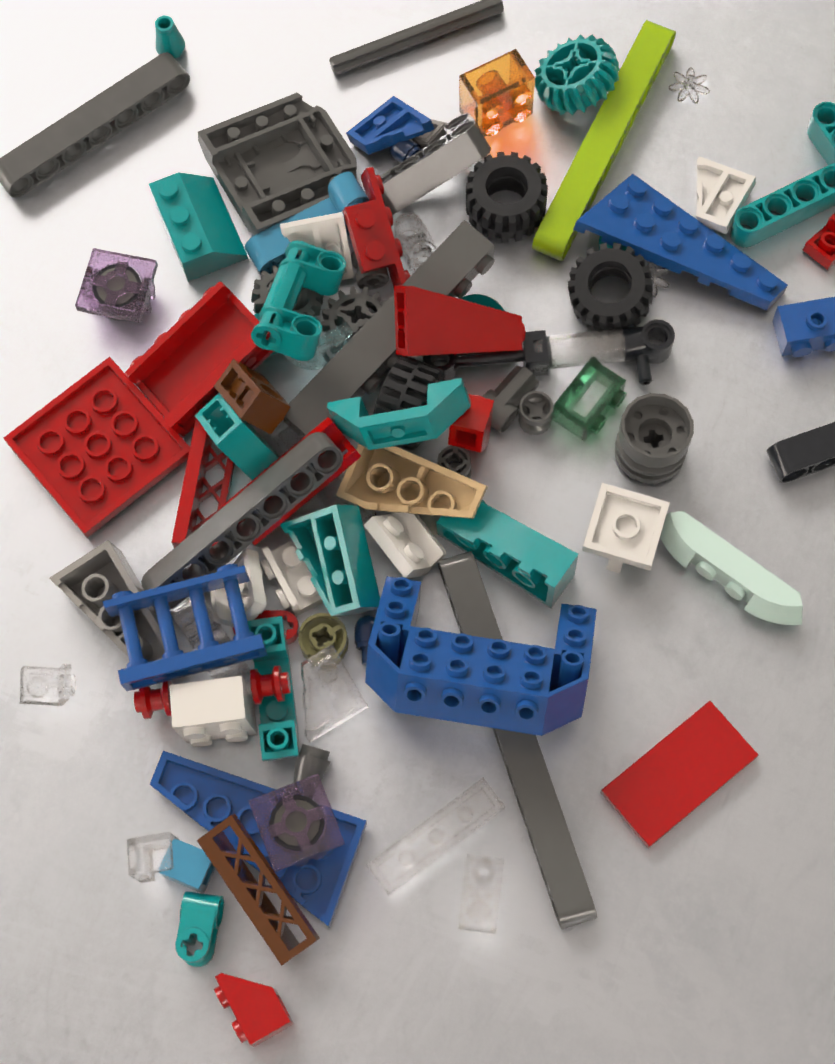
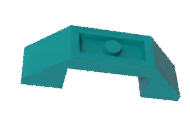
M462 378L428 384L427 405L369 415L361 396L327 402V409L338 429L368 450L437 439L471 407V400Z
M283 617L249 620L250 632H254V635H262L268 654L267 656L252 659L254 669H258L261 675L272 674L274 666H281L282 672L289 673L291 693L285 694V701L278 702L274 695L266 696L263 698L262 704L259 705L261 724L258 727L262 761L299 757L298 723Z

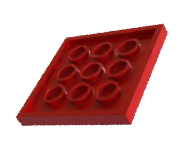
M110 356L3 437L6 444L86 538L95 533L188 459L190 446L164 421L161 413L137 386L124 375V372Z

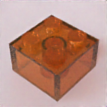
M517 49L459 75V112L461 115L470 114L484 137L493 136L500 132L502 128L514 122L520 123L533 114L535 77Z

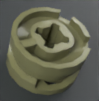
M317 613L308 617L302 623L299 629L298 642L303 657L310 664L317 667H330L338 664L345 657L348 651L349 639L345 626L338 617L331 616L329 613Z

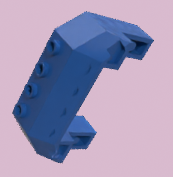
M386 577L368 642L365 683L394 712L543 736L582 717L589 679L597 609L561 603L555 649L539 645L521 644L501 639H490L463 633L458 634L415 627L419 612L421 581L402 577Z

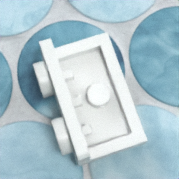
M246 548L233 564H237L238 567L245 565L249 575V582L239 584L247 621L254 620L264 611L267 606V596L264 591L263 571L260 567L258 552ZM225 588L210 591L214 621L234 627Z

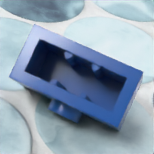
M835 297L777 307L772 323L781 356L793 355V357H803L812 351L823 349L828 352L835 351Z

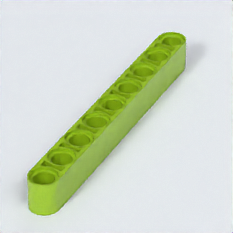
M648 20L644 22L618 72L619 80L614 83L615 90L608 92L607 99L601 105L535 234L532 243L533 250L560 261L565 259L578 234L577 231L573 230L575 223L590 210L671 50L676 31Z

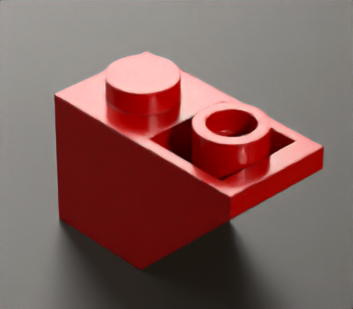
M468 394L471 400V407L450 425L448 445L482 453L489 443L494 400L480 395Z
M224 973L215 976L219 986L214 991L224 1009L229 1006L231 1007L237 1019L231 1024L241 1043L248 1040L251 1046L256 1047L294 1024L277 990L273 987Z

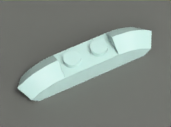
M685 511L666 514L660 539L669 553L682 566L686 568L691 563L694 564L700 575L706 579L718 581L725 586V591L734 599L746 601L747 605L744 610L755 617L777 624L802 625L803 605L800 592Z

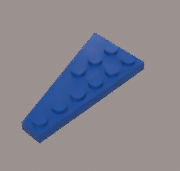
M631 174L576 221L573 229L582 234L587 230L602 236L601 242L611 246L614 242L626 247L629 246L634 249L635 256L641 254L645 260L678 274H681L682 270L699 277L697 282L709 286L710 282L724 287L730 296L764 310H767L784 294L788 284L634 174Z
M163 751L150 785L208 832L235 813L292 898L330 928L367 821L318 804L326 819L327 830L325 839L316 850L312 851L313 856L306 858L305 854L294 855L287 853L278 846L271 835L269 826L272 810L278 802L284 799L283 795L287 793ZM229 826L223 832L237 851L239 838ZM244 847V853H245V854H249L248 851H247V850L245 849V847ZM245 860L248 864H250L253 868L260 872V869L258 868L255 862Z

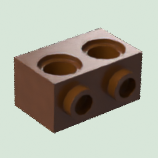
M235 359L231 361L214 385L216 390L242 420L269 434L273 433L291 408L262 374Z

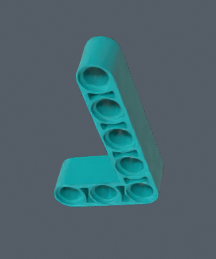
M822 102L816 105L807 127L809 139L828 166L740 208L735 214L730 231L731 240L735 245L742 248L752 247L835 206V188L826 185L831 184L835 186L834 103ZM798 198H804L807 200V202L799 200ZM770 211H775L780 215H774ZM741 225H748L753 229L743 228Z

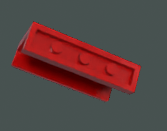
M220 281L215 286L207 289L202 299L191 309L183 312L178 321L167 332L159 335L154 344L143 355L135 358L124 375L164 416V421L173 430L185 437L194 428L195 415L219 393L214 385L233 359L255 370L274 351L262 349L253 342L251 333L260 321ZM269 331L267 333L266 340H268L271 335Z

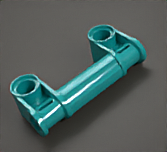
M297 240L289 243L285 250L286 259L281 261L267 298L259 313L260 322L253 328L251 338L262 349L272 350L290 356L295 360L308 361L315 356L322 332V325L315 317L303 315L293 310L302 287L325 296L336 294L341 285L346 261L337 252L327 251ZM301 250L299 259H296L298 251ZM268 331H270L271 335L269 339L266 340Z

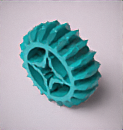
M580 34L576 40L568 38L567 42L562 45L557 43L555 50H547V58L540 59V67L534 70L536 74L534 79L535 88L540 100L551 111L556 110L560 115L569 112L573 116L577 110L585 113L587 107L591 105L597 107V101L607 99V92L615 90L614 83L619 80L618 71L620 68L613 48L604 42L602 38L596 39L593 34L584 38Z

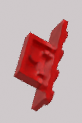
M369 167L361 174V180L370 201L345 207L342 211L361 274L388 268L394 288V286L403 285L410 277V274L402 266L400 259L403 256L401 243L398 238L394 239L391 228L393 226L392 212L388 206L385 207L381 195L384 194L382 179L380 175H375L373 167Z

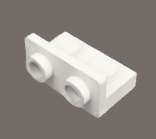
M392 512L388 515L372 516L364 524L365 528L404 578L426 575L446 555V550L418 514Z
M293 540L271 551L268 546L261 549L265 559L260 561V565L268 580L275 578L280 589L276 590L275 593L284 610L290 607L296 617L323 603L311 581L313 576L304 561H300L295 553L297 547Z

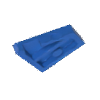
M392 96L347 131L346 134L350 143L369 155L391 147L398 142L407 141L431 132L434 126L430 118L397 97Z

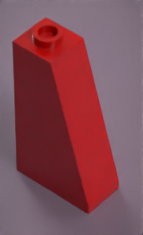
M394 286L396 355L424 356L522 350V342L525 340L526 335L522 316L415 286Z

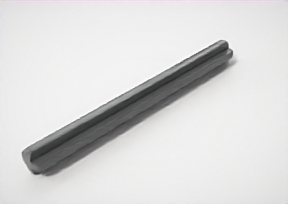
M481 0L332 56L329 59L330 67L335 75L350 71L500 14L504 11L502 0Z

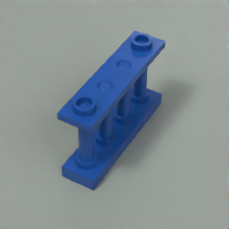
M237 564L224 565L219 567L216 573L137 593L121 591L111 596L112 599L103 601L104 609L111 617L120 616L129 663L126 664L127 668L118 670L120 684L126 691L268 655L262 635H254V632H250L239 587V584L250 581L245 565L239 567ZM225 588L236 635L233 637V641L219 644L218 641L214 640L204 593ZM190 597L200 645L197 646L198 650L184 653L183 650H179L169 602ZM155 606L165 653L162 655V659L148 662L143 657L133 611Z

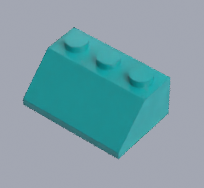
M178 172L148 183L156 208L188 282L248 259L213 177Z

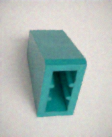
M220 393L195 415L215 445L251 480L256 478L280 457L248 422L242 420Z

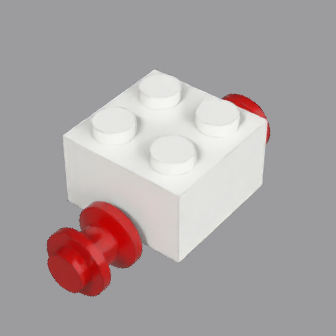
M274 666L272 674L261 675L258 669H251L250 680L247 682L242 676L173 685L170 680L163 682L162 687L159 689H151L150 686L139 688V691L134 692V706L136 712L142 713L144 719H151L154 711L164 710L167 716L172 717V728L186 743H191L193 747L209 746L212 744V740L226 738L227 742H242L248 739V735L257 734L255 705L262 704L264 697L273 695L278 702L285 701V694L291 693L290 677L288 672H282L281 666Z

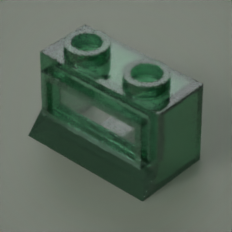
M593 354L554 403L552 420L585 442L591 433L597 435L607 421L605 415L611 408L616 410L624 401L627 395L624 392L626 380L602 365Z

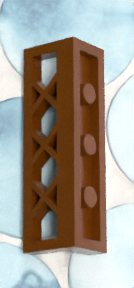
M235 813L197 840L281 966L320 939ZM229 826L239 838L237 851L223 832ZM244 847H245V849L248 851L249 854H245V853H244ZM243 860L256 863L260 869L258 882ZM265 879H267L270 885L265 884ZM264 891L278 895L281 900L280 914ZM287 910L289 911L291 916H286ZM286 923L298 925L306 939L299 943Z

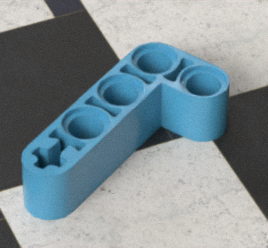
M343 172L330 181L328 184L329 198L254 235L246 242L245 250L260 275L262 271L272 274V266L276 265L279 267L281 261L286 259L285 250L291 242L282 235L280 224L339 212L343 213L342 210L345 207L370 201L352 172ZM344 218L347 236H349L350 234Z

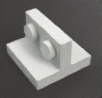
M602 483L582 551L609 558L606 570L620 573L623 563L650 570L670 502Z

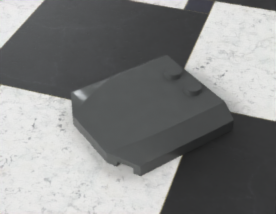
M297 92L197 132L198 142L205 160L246 228L253 235L329 198L328 184L337 175L343 172H352L357 179L356 157L327 111L318 105L312 107L302 100L303 96Z

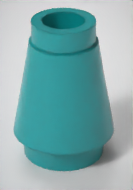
M162 15L155 21V50L159 55L166 52L171 53L176 59L182 55L185 49V39L170 16Z

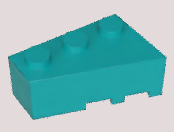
M336 504L280 524L284 533H289L297 547L295 553L299 560L305 562L312 574L311 581L331 616H354L378 608L380 594L359 506Z

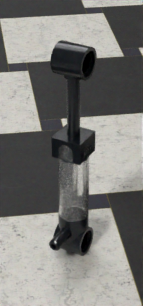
M657 319L649 321L640 327L547 336L545 330L526 332L525 340L522 342V350L424 355L423 362L442 369L445 373V381L454 379L460 367L523 361V366L529 369L534 376L548 375V369L636 361L639 383L641 385H648L652 382L650 363L659 364L669 358L675 339V332L668 322ZM659 339L664 344L655 345L652 344L649 340ZM438 359H443L448 362L446 365L436 366L433 364V362Z

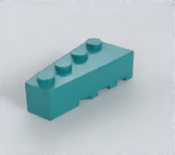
M484 500L481 501L474 519L441 516L437 521V534L464 552L472 551L476 560L551 609L575 576L578 553L516 521L505 513L490 507Z

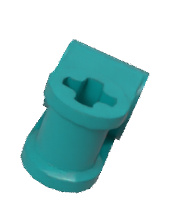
M188 891L184 893L175 949L178 956L190 966L203 967L214 956L218 929L223 917V896ZM197 940L203 945L202 950H196L193 956L187 949L189 946H194Z

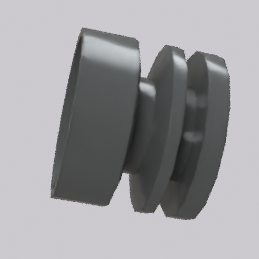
M656 393L637 397L627 405L622 415L619 432L615 441V458L619 467L630 478L642 483L657 484L671 479L680 471L694 434V421L688 408L676 398Z

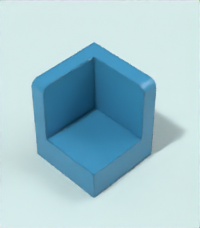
M174 839L158 873L166 879L204 894L215 867L202 849Z

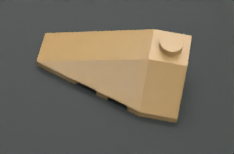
M358 444L356 450L361 457L347 468L336 496L367 510L474 519L488 486L397 446L368 450Z

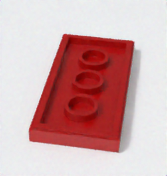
M709 701L605 786L600 793L646 847L650 848L759 755L718 708Z

